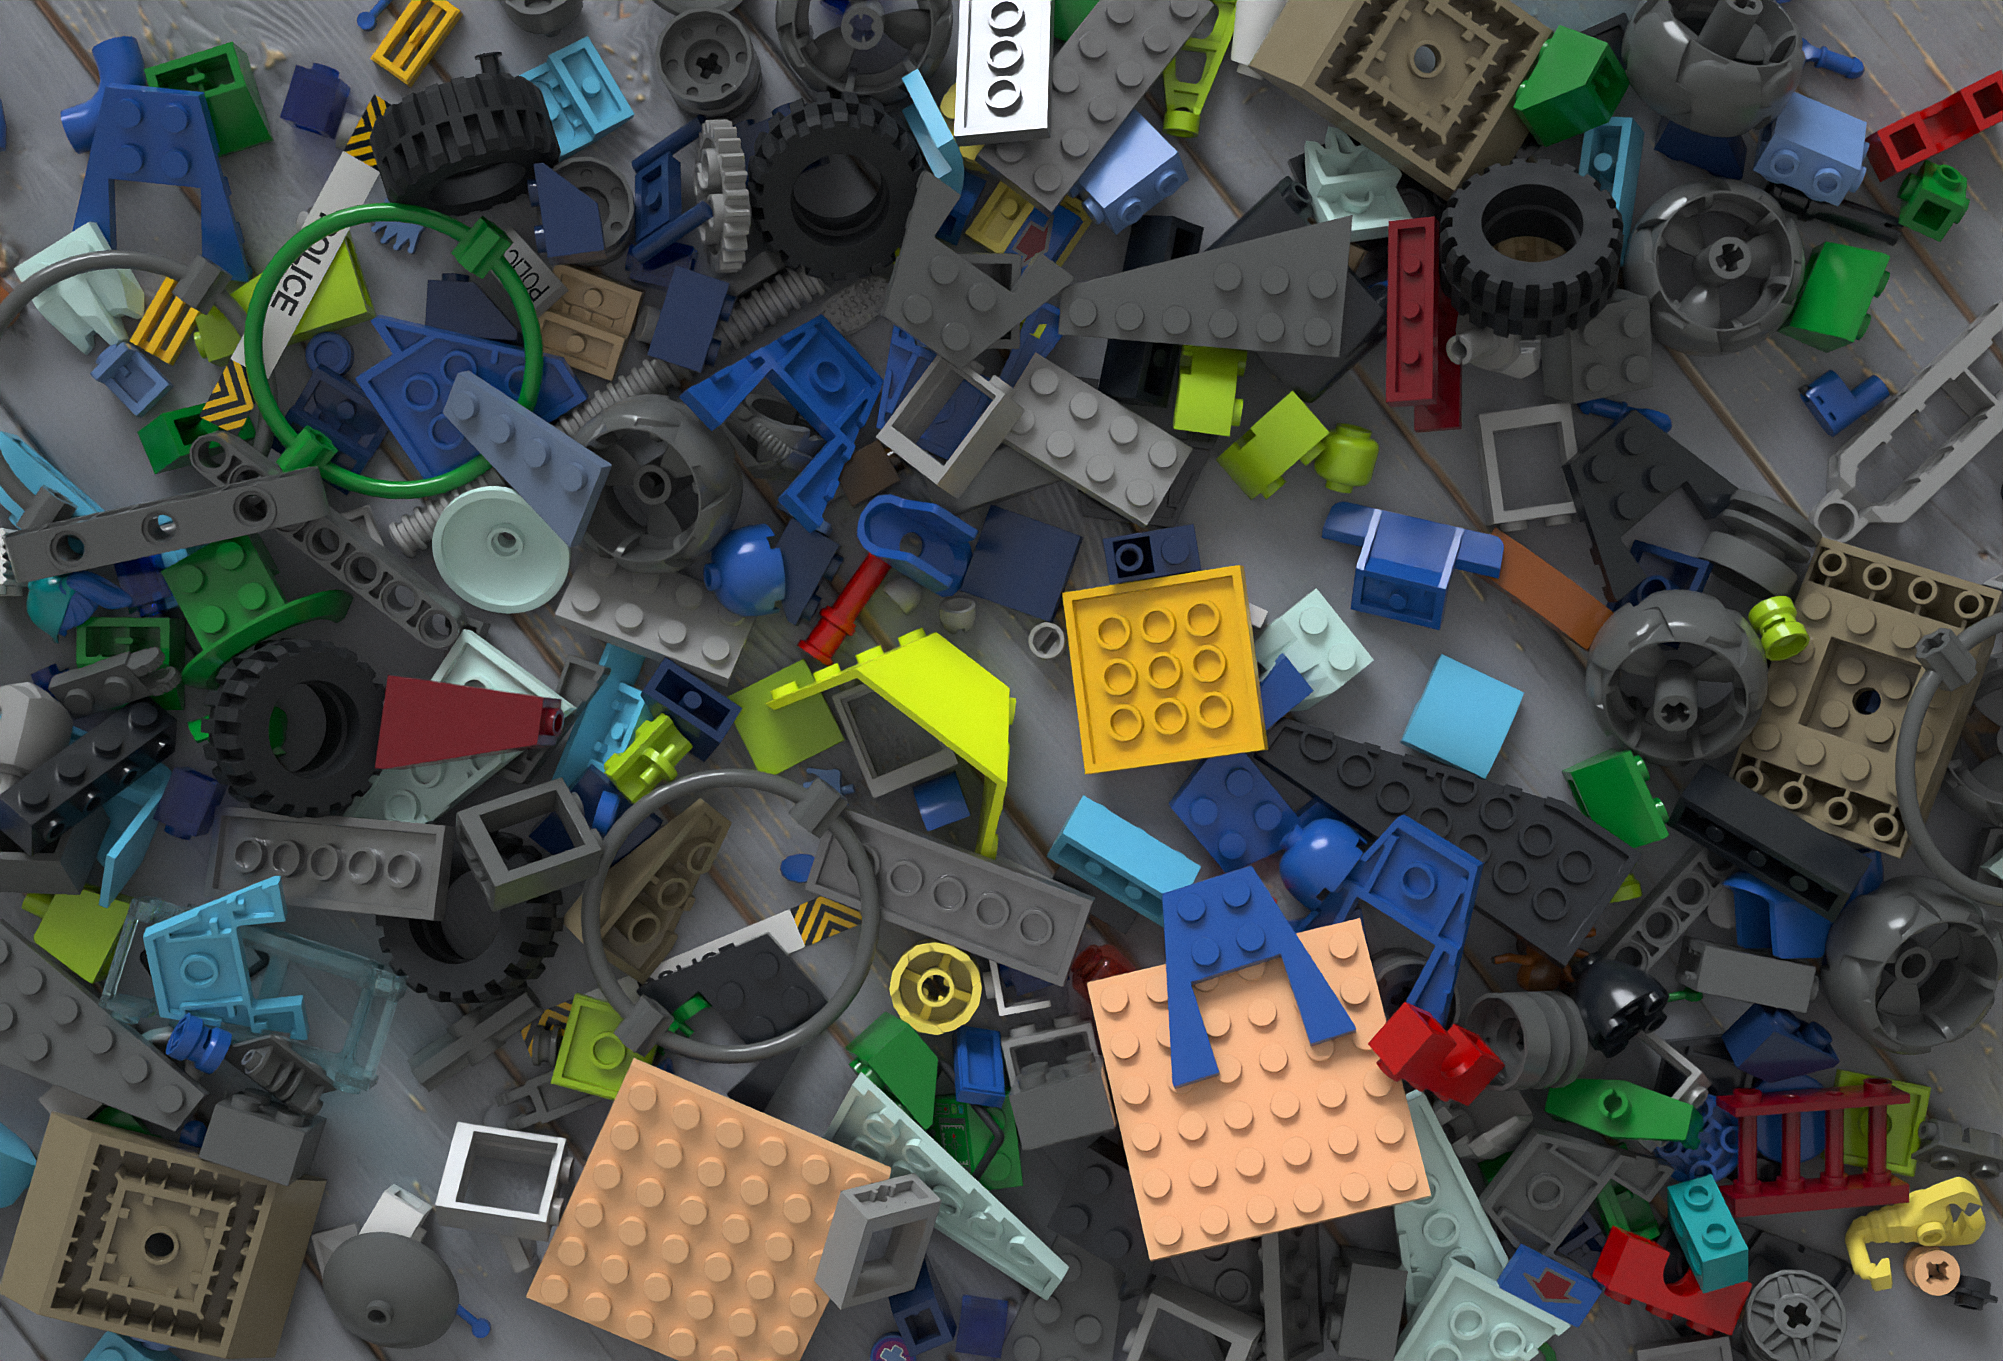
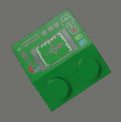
M1011 1086L1005 1087V1099L1001 1108L983 1106L1004 1133L1003 1144L978 1181L987 1190L1023 1186L1017 1125L1009 1099ZM956 1093L935 1095L933 1124L928 1130L940 1146L972 1175L995 1139V1136L969 1103L956 1101Z

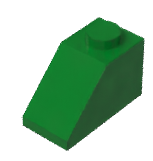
M206 403L162 413L137 432L155 474L192 465L189 458L192 443L200 436L224 430L199 416ZM249 415L238 434L245 442L253 440L256 433ZM215 441L210 443V458L225 452L219 443Z

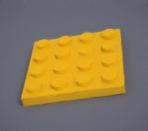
M1235 565L1062 593L1085 774L1091 775L1268 750L1244 566Z

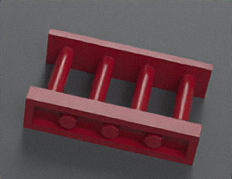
M1435 216L1389 221L1386 403L1391 408L1414 406V431L1416 433L1462 429V362L1459 365L1452 362L1446 351L1448 340L1456 335L1459 313L1452 307L1451 298L1449 299L1444 295L1440 285L1439 221Z
M1866 1078L1863 1080V1085L1764 1093L1755 1088H1737L1733 1090V1095L1716 1096V1106L1734 1117H1738V1179L1733 1180V1185L1718 1186L1731 1215L1737 1218L1909 1203V1184L1892 1175L1891 1170L1887 1169V1105L1910 1103V1094L1892 1085V1081L1889 1079ZM1868 1107L1867 1168L1863 1169V1174L1848 1175L1844 1172V1109ZM1825 1110L1824 1171L1820 1173V1177L1805 1179L1803 1176H1800L1801 1112ZM1782 1114L1781 1175L1776 1177V1181L1761 1182L1757 1179V1116Z

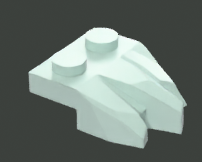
M1328 126L1325 137L1326 149L1318 142H1305L1307 190L1312 196V215L1317 224L1353 215L1350 242L1388 237L1389 221L1413 219L1396 189V185L1402 176L1401 171L1363 144L1355 146L1348 135L1339 128Z
M88 222L15 267L14 270L20 281L23 282L34 273L68 257L112 249L97 223ZM105 269L79 274L60 281L33 298L32 301L37 310L49 323L80 351L88 355L95 347L94 335L96 333L109 345H119L122 342H128L129 337L121 317L126 315L134 319H142L144 316L145 293L131 269Z
M1317 588L1253 637L1256 661L1262 666L1259 682H1263L1275 666V660L1283 653L1314 690L1289 712L1310 709L1374 661Z

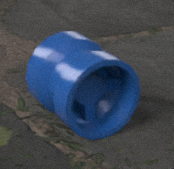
M187 1013L174 1028L167 1043L166 1054L179 1061L188 1059L194 1063L196 1069L210 1075L223 1061L231 1044L232 1034L219 1027L210 1029L204 1026L202 1019Z

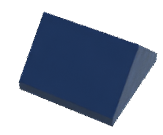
M1635 539L1629 552L1647 577L1619 602H1607L1606 607L1612 612L1617 611L1628 602L1635 607L1652 593L1663 590H1691L1702 593L1714 564ZM1681 642L1660 643V648L1662 651L1678 650Z

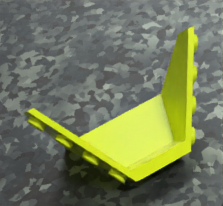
M923 627L898 637L900 646L884 653L881 645L855 655L858 664L841 671L839 664L835 663L812 673L815 682L798 688L796 681H792L770 691L773 699L765 702V704L771 709L776 710L858 678L985 775L975 853L994 860L996 859L998 834L995 833L999 817L1002 813L1007 787L1010 743H1008L1009 725H1012L1014 721L1016 698L1010 697V688L940 634L932 632L926 635Z

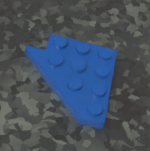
M380 314L373 318L371 323L392 354L359 374L355 380L423 479L442 475L457 469L475 458L480 452L443 414L457 373L469 370L517 402L524 377L525 348ZM543 352L542 384L533 413L549 423L585 401L589 395L564 357Z

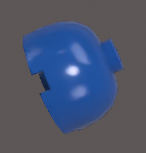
M765 523L731 530L712 550L710 563L705 564L703 568V577L707 590L714 591L717 600L729 612L739 616L756 617L779 613L781 609L774 606L775 601L784 600L785 572L780 548H770L766 537L775 535L772 529Z
M1315 819L1303 829L1295 824L1279 845L1285 850L1279 863L1280 878L1285 888L1310 911L1316 909L1323 903L1316 896L1324 888L1331 893L1336 890L1361 857L1363 851L1358 847L1366 845L1368 840L1350 826L1335 819Z

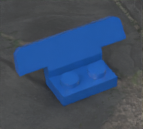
M1344 501L1338 502L1331 507L1322 530V538L1362 547L1355 570L1350 608L1352 610L1440 630L1444 620L1449 584L1454 569L1499 579L1504 545L1501 539L1494 535Z

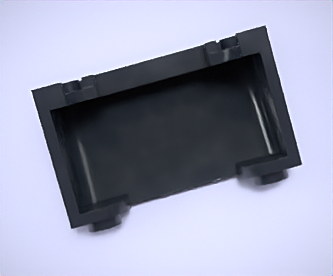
M1286 176L1205 251L1310 226L1311 224L1307 219L1313 213L1311 194L1302 184ZM1348 266L1339 358L1264 351L1255 352L1290 391L1293 390L1302 401L1313 403L1387 337L1388 286L1376 284L1369 289Z

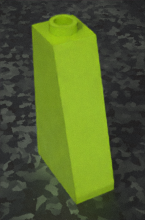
M350 231L345 236L286 347L312 339L319 333L334 332L376 317ZM262 273L230 294L246 313L248 312L255 286ZM213 305L207 315L202 313L195 318L199 331L194 332V340L198 352L203 359L208 358L210 363L223 367L227 366L241 338L225 315Z

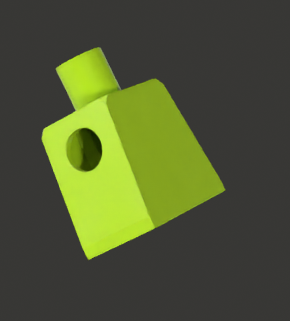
M86 882L80 895L27 893L22 903V909L42 919L34 934L33 940L35 943L91 984L107 979L146 903L138 898L119 893L108 909L99 905L101 887Z

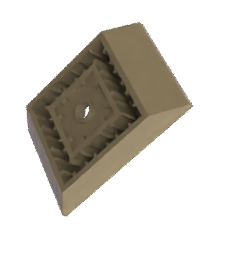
M1288 0L1248 67L1430 191L1448 201L1457 189H1462V183L1477 173L1482 176L1484 175L1485 168L1500 163L1502 167L1510 165V161L1514 158L1530 132L1513 108L1516 93L1522 82L1530 78L1538 63L1541 47L1546 40L1553 37L1554 32L1510 0ZM1421 46L1429 48L1435 56V66L1429 73L1420 71L1415 65L1414 56L1417 49Z
M1822 537L1814 551L1794 604L1797 611L1795 620L1804 625L1810 638L1809 644L1803 651L1793 657L1772 661L1768 671V692L1762 707V714L1751 733L1740 744L1729 777L1825 833L1902 859L1912 843L1902 821L1897 800L1895 758L1900 727L1908 702L1916 685L1926 671L1915 658L1917 653L1915 646L1925 635L1937 631L1940 627L1951 629L1957 636L1978 621L2001 611L2003 592ZM1996 635L1989 637L1969 651L1977 661L1975 670L1978 673L1967 685H1962L1952 692L1941 690L1938 687L1926 711L1919 734L1915 760L1916 792L1924 823L1927 822L1994 647ZM1865 691H1876L1881 697V704L1878 710L1869 715L1860 714L1856 708V701L1859 695Z
M52 1111L0 1283V1294L41 1316L224 1359L275 1358L327 1179L304 1174L289 1186H285L198 1158L201 1151L200 1147ZM165 1233L172 1238L174 1249L168 1255L156 1256L149 1251L147 1239L152 1234Z

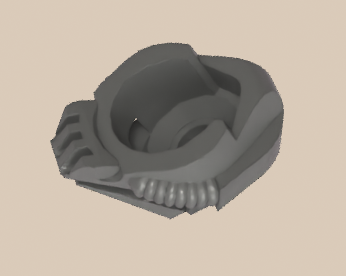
M748 394L721 424L722 429L746 468L754 478L794 481L827 443L806 420L799 418L800 413L788 401L770 395Z

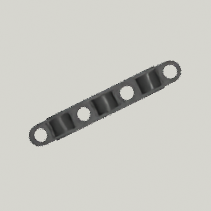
M313 466L30 527L9 533L2 538L16 583H24L303 523L330 514L331 511L319 468ZM250 495H257L265 500L268 510L266 515L257 514L251 509L249 505ZM159 515L168 516L173 520L176 526L175 534L165 533L160 528L158 523ZM69 535L77 536L83 542L84 554L76 553L71 549L68 544Z

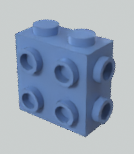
M1794 92L1783 111L1766 127L1760 129L1753 171L1760 173L1766 180L1772 183H1783L1800 190L1812 200L1818 202L1826 201L1838 207L1848 191L1852 193L1857 191L1865 176L1866 167L1862 166V162L1869 149V143L1865 142L1867 122Z
M1134 108L1068 192V196L1073 199L1078 195L1083 200L1081 203L1082 207L1096 225L1104 222L1117 235L1127 226L1137 222L1144 213L1164 198L1174 194L1189 178L1179 153Z

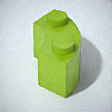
M1182 345L1172 424L1174 429L1230 437L1231 426L1239 427L1241 422L1243 399L1235 398L1237 376L1244 377L1247 350Z
M1292 390L1215 460L1250 500H1253L1259 494L1267 500L1287 482L1281 475L1293 464L1300 460L1306 466L1326 449L1321 440L1330 432Z

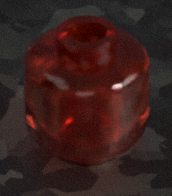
M1093 944L1085 948L1072 964V988L1092 1006L1087 982L1138 971V969L1116 947L1109 944L1101 946Z

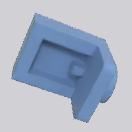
M124 342L119 345L113 344L106 348L96 359L98 366L90 373L96 381L104 383L140 418L174 387L135 346Z

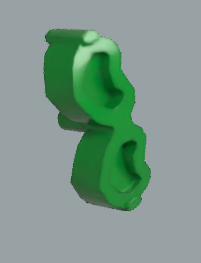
M700 993L695 994L671 1014L674 1017V1022L667 1030L674 1033L679 1029L689 1038L694 1033V1030L685 1021L705 1007L710 1008L712 1005ZM657 1047V1052L664 1057L666 1053L664 1048Z

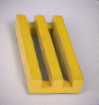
M411 0L370 59L411 88L463 15L458 8L446 0H430L434 3L409 37L394 61L390 62L387 58L428 2V0ZM443 11L447 12L404 72L402 68Z
M166 277L129 342L173 366L197 325L195 318L202 313L191 307L166 351L160 347L186 304L176 296L149 342L147 339L173 296L172 291L178 284L177 281Z

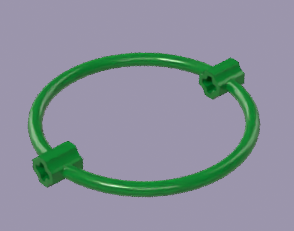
M370 203L341 209L307 225L278 250L264 269L249 303L244 330L246 372L254 400L263 419L286 449L276 463L280 466L282 472L317 466L321 477L334 485L359 494L386 499L431 497L464 486L493 467L481 453L457 469L435 477L413 481L374 479L356 474L332 463L330 460L338 452L332 441L322 432L308 425L298 435L276 403L264 365V323L270 301L280 280L301 254L318 241L342 229L364 223L402 222L427 227L458 241V245L451 252L458 263L481 279L492 270L509 294L521 324L525 348L524 377L517 403L533 412L542 384L544 365L543 340L540 323L531 297L516 270L504 257L505 252L514 242L504 230L484 216L480 217L471 228L453 217L417 205Z

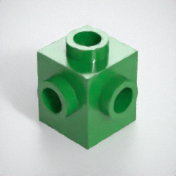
M1925 160L1916 175L1911 172L1908 173L1898 190L1897 198L1901 199L1898 223L1941 242L1953 223L1958 224L1968 209L1970 199L1966 198L1968 178L1962 176L1959 171L1949 165H1937Z

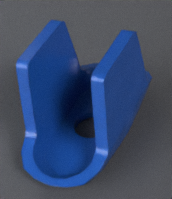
M892 494L878 495L870 501L862 511L857 526V537L863 548L899 573L941 597L953 596L962 587L973 556L968 542L975 540L979 532L937 504L906 500ZM912 532L920 537L922 551L918 557L912 553L900 551V541L905 534Z
M1738 871L1721 883V885L1730 889L1734 894L1738 946L1747 949L1772 948L1773 956L1781 959L1820 958L1823 956L1831 921L1746 871Z

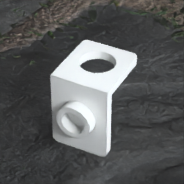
M989 960L991 971L982 972L987 999L996 998L999 1016L1051 1007L1049 995L1005 1003L998 963Z

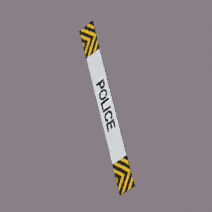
M375 94L373 95L301 229L335 211L364 203L380 174L370 144V135L376 119L384 115L385 109L391 106L390 103ZM350 227L335 232L311 246L289 267L280 280L270 301L264 323L263 358L267 379H269ZM244 334L199 415L201 418L238 436L256 403L246 372Z
M820 896L660 963L645 983L671 974L678 969L697 963L766 932H770L789 954L860 925L862 916L858 909ZM630 976L617 980L625 994L636 1004L640 999L636 990L642 984ZM600 988L584 994L607 1001ZM573 999L544 1010L545 1012L538 1019L520 1030L531 1058L536 1025H544L546 1030H552L554 1026H561L563 1039Z

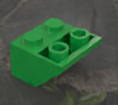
M1559 25L1553 37L1546 40L1541 47L1538 63L1530 78L1522 82L1518 88L1513 108L1537 143L1548 147L1608 123L1630 83L1625 70L1607 42Z
M234 42L144 69L149 87L205 93L220 152L217 153L219 158L274 141L247 53Z
M1827 241L1814 247L1805 265L1803 286L1794 303L1795 307L1785 322L1778 328L1777 332L1825 353L1854 343L1855 339L1860 340L1871 321V315L1867 313L1873 297L1878 298L1889 280L1890 272L1885 269L1891 256L1882 252Z
M90 617L86 622L77 626V668L94 664L97 661L130 651L134 653L155 646L156 648L159 647L166 656L163 664L156 670L172 666L173 668L176 667L181 673L185 668V619ZM182 680L176 688L168 691V693L164 692L156 697L154 695L149 696L165 710H185V685ZM129 703L116 706L107 710H120Z
M1610 748L1562 770V774L1579 811L1632 848H1637L1670 836L1665 827V824L1669 821L1666 808L1658 797L1652 798L1645 783L1650 780L1649 771L1643 759L1639 755L1633 756L1631 750Z
M885 1011L845 1047L854 1058L848 1065L857 1076L862 1072L915 1123L926 1131L933 1124L938 1058L909 1023Z

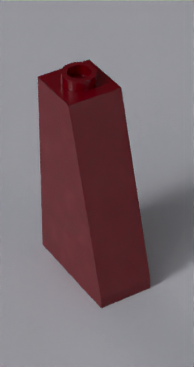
M388 675L375 768L404 770L555 746L556 738L561 734L564 725V713L561 709L562 699Z

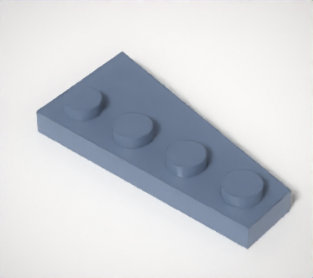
M469 370L457 373L443 414L569 548L580 545L612 464Z

